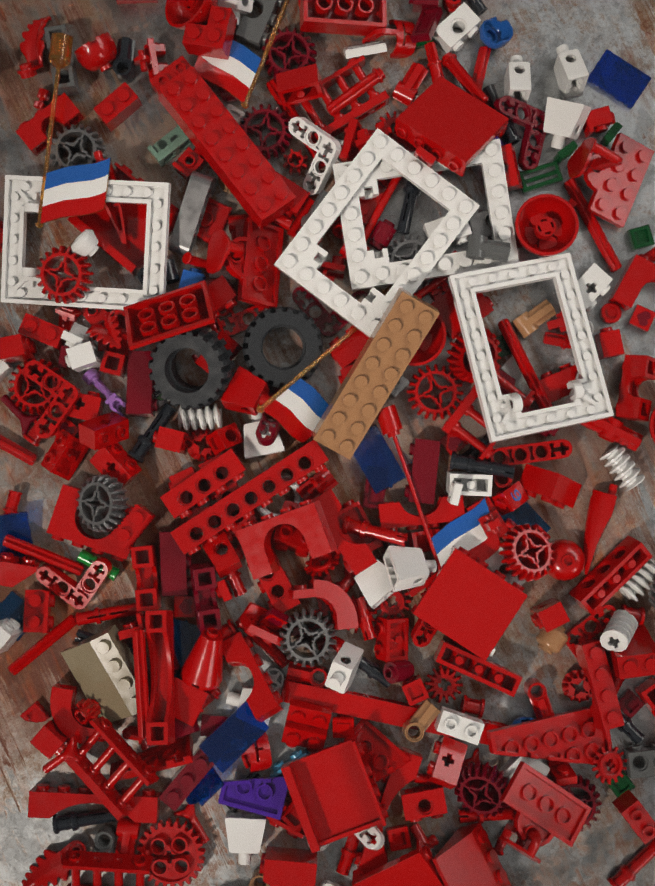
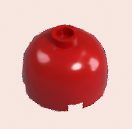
M109 32L95 37L96 40L92 42H86L74 52L76 59L82 67L89 71L101 70L102 73L113 67L111 63L116 58L117 47Z
M567 539L552 541L554 544L551 546V550L556 552L551 556L555 561L550 563L553 568L547 571L548 575L561 581L572 580L579 576L585 566V555L581 547L574 541Z

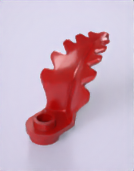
M50 16L33 20V24L27 25L29 31L22 32V37L25 41L20 43V50L27 62L20 64V69L16 70L17 74H20L21 79L36 76V70L44 67L43 53L45 42L42 38L45 34V26L52 20Z
M82 307V314L91 325L86 334L92 332L90 334L91 338L98 335L96 341L103 339L102 344L107 345L110 343V348H122V337H118L121 330L116 329L119 326V322L113 323L117 318V315H113L115 310L107 312L105 309L96 308V312L90 314L89 308Z
M74 840L59 852L45 849L43 852L45 859L37 857L35 860L38 867L30 865L29 869L32 873H25L27 880H22L23 886H48V881L53 886H56L58 884V877L62 881H67L69 870L71 869H62L67 850H73V848L79 851H86L85 845L79 840Z

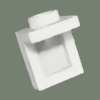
M74 322L69 332L64 330L60 338L66 341L65 345L68 347L88 342L90 340V333L86 334V331L89 328Z

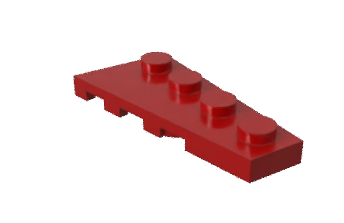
M189 734L175 739V743L158 745L140 752L138 755L155 772L193 763V740ZM124 760L111 764L110 777ZM129 768L119 781L138 776Z

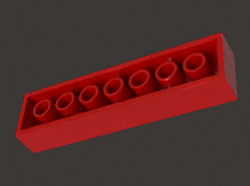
M193 66L158 87V98L161 104L260 230L294 207L296 196Z

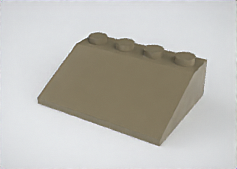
M115 624L61 652L87 699H95L100 704L101 714L98 717L103 716L110 722L137 714L134 656L125 640L119 639V630ZM148 682L149 704H150L151 685H150L149 682Z

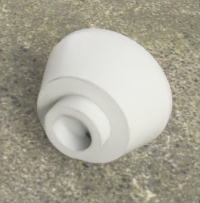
M85 229L72 243V252L84 257L94 255L99 249L97 246L99 241L92 229Z

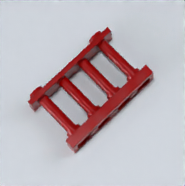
M364 55L359 58H352L347 62L346 66L322 80L324 97L321 98L326 105L333 101L326 89L337 83L344 93L349 89L348 84L344 80L346 77L353 73L356 74L359 81L366 77L362 70L366 59ZM372 87L367 91L369 95L367 102L362 104L357 99L350 103L351 111L345 115L339 111L333 115L334 122L329 125L323 124L309 101L294 104L293 106L297 108L302 105L315 125L335 137L344 132L350 118L358 119L359 122L388 105L390 97L386 90L379 93ZM314 133L316 142L318 141V134Z
M493 361L499 385L509 393L517 392L520 394L523 408L527 409L534 401L532 396L535 392L529 390L525 395L500 375L501 372L498 370L501 365ZM474 384L440 429L446 434H449L450 431L452 433L456 432L481 452L477 458L483 460L484 458L489 459L495 451L493 446L496 442H488L485 445L463 428L459 422L463 415H469L486 428L483 415L474 409L475 406L472 405L474 400L478 398Z
M102 716L91 720L90 724L95 728V731L80 749L77 747L76 752L79 754L81 761L78 762L69 758L65 762L117 820H120L129 815L133 810L129 805V801L142 785L149 786L160 778L155 774V770L147 765L112 727V723ZM102 736L109 744V747L92 764L86 754ZM116 752L124 761L107 780L101 774L100 769ZM131 768L138 778L121 796L114 785Z
M67 850L62 869H71L72 884L68 883L67 886H102V871L114 872V886H123V873L136 874V886H145V874L150 873L153 856ZM80 870L93 871V885L80 884Z

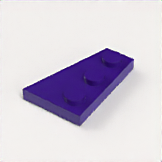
M284 776L224 780L218 803L280 820L288 787Z

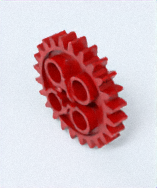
M169 817L166 824L160 819L158 826L152 823L150 830L146 829L144 831L145 836H141L139 842L142 844H138L136 849L140 851L137 855L153 856L148 882L154 878L156 880L155 886L160 882L163 883V886L168 884L176 886L177 883L179 886H184V881L187 884H191L192 877L197 878L199 874L197 871L201 872L203 868L201 863H204L206 857L202 856L205 854L206 849L200 848L204 844V840H198L200 832L193 833L194 825L188 829L186 827L187 821L180 825L179 818L176 819L175 823H172ZM176 839H182L185 845H179ZM155 841H162L164 843V847H159ZM178 861H185L187 866L183 867L179 865ZM157 862H163L166 867H159Z

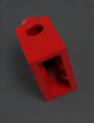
M239 366L224 392L221 402L225 409L255 416L258 415L261 407L267 405L274 397L268 395L270 389L264 380Z

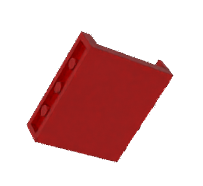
M440 76L396 118L394 134L413 145L416 149L420 145L437 158L436 161L463 177L466 166L495 136L501 138L504 135L509 118Z
M114 163L116 167L114 172L117 180L144 181L140 177L138 179L131 175L133 173L132 170L125 164L120 166L118 163ZM122 203L127 244H122L106 208L94 214L69 217L67 219L81 233L85 229H92L99 241L97 246L133 276H136L139 270L143 268L147 204ZM172 203L170 204L169 236L173 232L179 214V209Z
M452 546V552L419 603L413 606L411 612L486 661L528 595L523 592L525 588L513 581L512 585L505 581L507 576L498 570H495L494 573L488 570L489 564L479 558L476 561L470 558L469 555L471 553L460 546L456 549Z
M355 737L282 764V774L312 853L320 851L323 845L376 825L383 824V827L386 826V818L389 817L385 804L381 805L379 802L380 790L377 783H372L370 778L373 775L369 762H364L362 756L365 755L361 742L357 743Z
M417 839V849L366 874L361 868L353 871L352 886L445 885L432 861L431 850L427 845L424 846L420 839Z

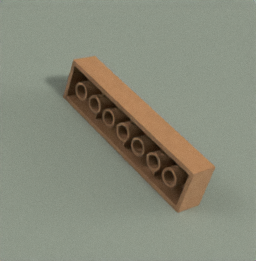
M401 287L398 289L315 427L313 440L351 459L439 316L440 312L437 308Z

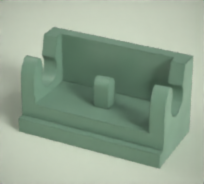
M177 124V127L152 146L149 145L147 149L160 166L163 167L193 143Z

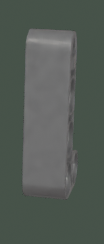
M192 172L169 242V250L182 255L186 252H192L209 197L214 195L218 179L200 172Z

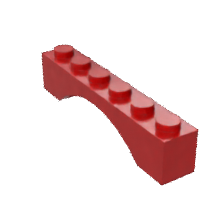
M145 611V634L151 666V693L146 722L147 745H169L175 743L173 611Z
M397 745L412 761L381 780L384 785L382 791H380L381 796L378 799L381 805L385 804L387 810L396 794L406 784L416 778L423 758L420 752ZM383 824L376 825L383 834ZM367 832L366 835H368L372 839L371 843L376 844L377 841L375 840V838L377 836H373L369 832ZM363 845L361 852L357 851L354 864H356V869L361 868L366 874L386 864L388 857L384 845L379 850H371Z
M47 783L36 784L29 791L28 818H50L57 812L70 806L86 803L102 804V802L86 785L79 786V788H70L68 784L49 787ZM124 787L117 791L122 796L129 787ZM152 788L137 791L129 801V805L133 810L127 816L135 823H157L160 817L159 795L161 792H155V789Z

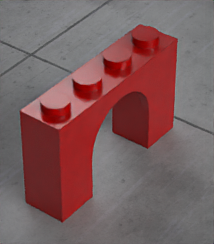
M636 254L630 259L608 302L615 303L621 309L627 311L632 308L643 286L647 283H655V264L650 261L649 257L643 254Z
M63 484L46 533L52 534L51 538L58 541L70 540L72 541L71 545L79 548H84V545L91 547V551L96 554L103 555L104 552L111 554V558L123 562L124 559H130L131 549L124 550L110 539V535H113L115 529L104 538L92 537L83 530L78 517L80 510L76 509L79 506V502L76 499L80 497L78 491L81 489ZM126 504L129 508L125 509V512L129 515V511H132V508L135 507Z
M312 499L300 502V507L294 510L292 506L281 509V514L275 517L273 513L260 517L261 522L256 524L254 520L241 524L242 529L237 530L236 533L254 580L279 570L271 548V536L274 529L280 524L292 525L302 533L312 559L337 549L319 500L312 502Z

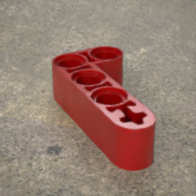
M560 439L501 447L495 449L488 461L495 462L494 454L496 452L503 454V461L501 463L507 465L561 459L571 455L572 445L568 440ZM538 446L543 447L545 451L542 458L538 457L535 453ZM565 447V451H562V453L560 451L551 452V448ZM517 449H521L524 452V458L521 461L515 458V451ZM493 475L492 484L497 488H505L512 483V479L506 477V482L499 484L497 482V475Z

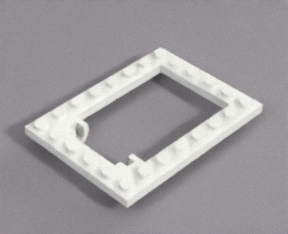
M377 128L275 262L274 266L370 337L398 289L401 287L411 294L415 293L480 205ZM382 160L449 212L387 294L383 295L372 287L369 294L360 303L317 270L329 254L317 244Z
M500 139L492 140L466 167L477 165L482 167L492 238L495 241L511 243L508 261L473 260L466 258V251L443 254L424 280L519 262ZM382 160L340 214L352 291L393 285L412 261V259L390 262L387 248H383L379 252H374V250L367 251L359 198L365 200L379 196L378 180L403 177ZM352 161L332 164L335 183ZM438 161L431 168L435 172L450 170Z
M5 175L1 302L123 310V307L166 293L171 183L109 180L106 202L147 204L143 290L88 287L90 289L89 292L83 291L84 298L78 297L77 302L70 300L69 304H64L63 301L56 303L55 299L49 300L48 294L41 292L44 287L37 285L41 279L36 278V275L40 274L41 270L25 267L27 213H42L46 177ZM69 285V288H66V292L70 291L74 286Z
M570 253L449 275L448 282L490 443L614 416ZM553 279L579 379L569 381L566 384L567 389H574V395L570 397L571 403L522 413L523 401L520 394L515 392L502 395L476 294Z

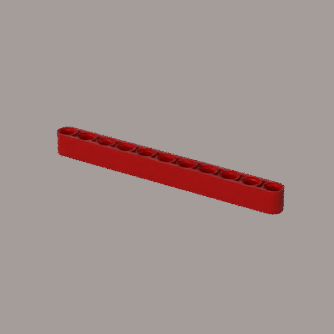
M284 678L281 691L282 700L286 703H290L291 699L332 708L333 713L403 727L404 723L420 707V705L410 706L406 702L349 690L345 694H341L325 685L323 687H315L311 684L292 681ZM436 718L425 731L433 734L452 737L450 735L436 731L434 727ZM479 718L485 724L479 743L489 745L486 731L509 725ZM411 726L410 729L418 730V727Z

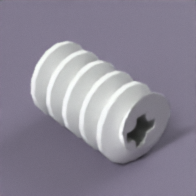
M214 403L213 409H210L208 405L204 409L193 410L191 407L189 410L181 409L180 405L178 411L179 430H181L182 425L186 431L189 430L190 425L193 430H197L199 424L202 430L206 429L207 424L211 430H214L216 424L219 429L222 428V408L219 409L217 403Z
M617 445L604 453L599 459L600 461L608 460L604 466H612L613 468L609 473L618 474L614 481L622 480L619 488L627 487L626 491H629L645 479V476L638 475L640 469L633 468L635 465L634 461L627 462L630 455H622L625 448H617L619 446Z
M650 559L619 589L628 600L632 599L637 602V593L644 596L643 587L650 590L648 583H653L655 563Z
M616 610L600 637L602 647L615 652L626 650L638 628L636 618L625 610Z

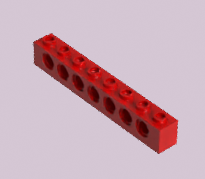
M312 440L170 532L183 554L189 553L191 556L201 549L199 545L207 541L209 544L219 537L217 533L225 529L228 532L237 526L235 521L241 517L244 520L255 514V508L260 505L264 508L272 503L273 500L271 498L277 494L280 497L291 490L289 486L296 482L299 485L309 479L307 474L313 470L315 473H318L326 467L324 463L329 459L317 441ZM301 458H306L309 461L310 466L308 469H302L299 466ZM287 469L291 471L292 479L289 481L283 480L281 477L282 470ZM265 481H271L274 484L273 492L269 493L263 489ZM251 492L256 495V503L248 504L245 501L247 493ZM230 504L237 505L239 508L238 515L230 516L227 513V507ZM218 516L221 520V525L218 528H212L208 523L210 517ZM193 528H200L202 530L203 536L201 539L194 540L191 538L190 532Z
M220 453L198 465L199 468L202 469L222 454ZM221 467L218 469L217 473H221L224 479L227 478V468ZM203 479V480H202L203 482L207 481L209 487L211 486L209 480H207V479ZM230 481L226 484V490L218 495L214 492L210 495L211 499L218 502L223 498L225 492L229 491L232 493L240 487L238 482ZM230 504L227 507V513L230 516H233L234 511L239 510L235 504ZM255 514L246 520L243 519L241 522H236L237 526L229 530L231 536L238 539L236 531L242 529L241 524L254 520L255 524L259 523ZM241 544L237 545L242 556H245ZM271 546L279 570L274 572V575L270 578L265 576L259 578L260 581L257 584L263 594L267 593L270 599L267 601L270 609L274 608L284 613L300 604L301 600L288 599V590H294V587ZM275 585H280L284 589V594L276 596L273 594L272 588Z

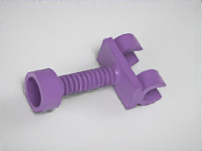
M95 368L89 369L82 377L84 382L89 386L93 384L107 399L105 403L110 406L112 411L126 417L121 413V407L126 406L125 400L112 393L99 379L101 374Z

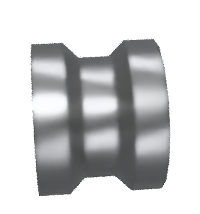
M270 666L265 672H268L273 680L272 688L278 689L283 684L284 672L278 666Z

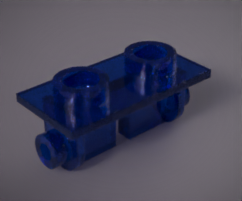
M214 767L209 770L186 798L188 804L194 805L199 802L202 807L225 785Z

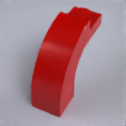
M308 580V588L307 584L294 585V590H288V599L311 597L321 599L330 610L331 623L334 624L332 629L358 628L356 608L348 594L339 586L324 580Z
M57 683L52 686L50 708L54 722L69 739H71L72 735H75L77 743L84 744L95 731V728L90 723L88 725L80 724L74 716L78 687ZM102 736L98 739V742L105 741Z

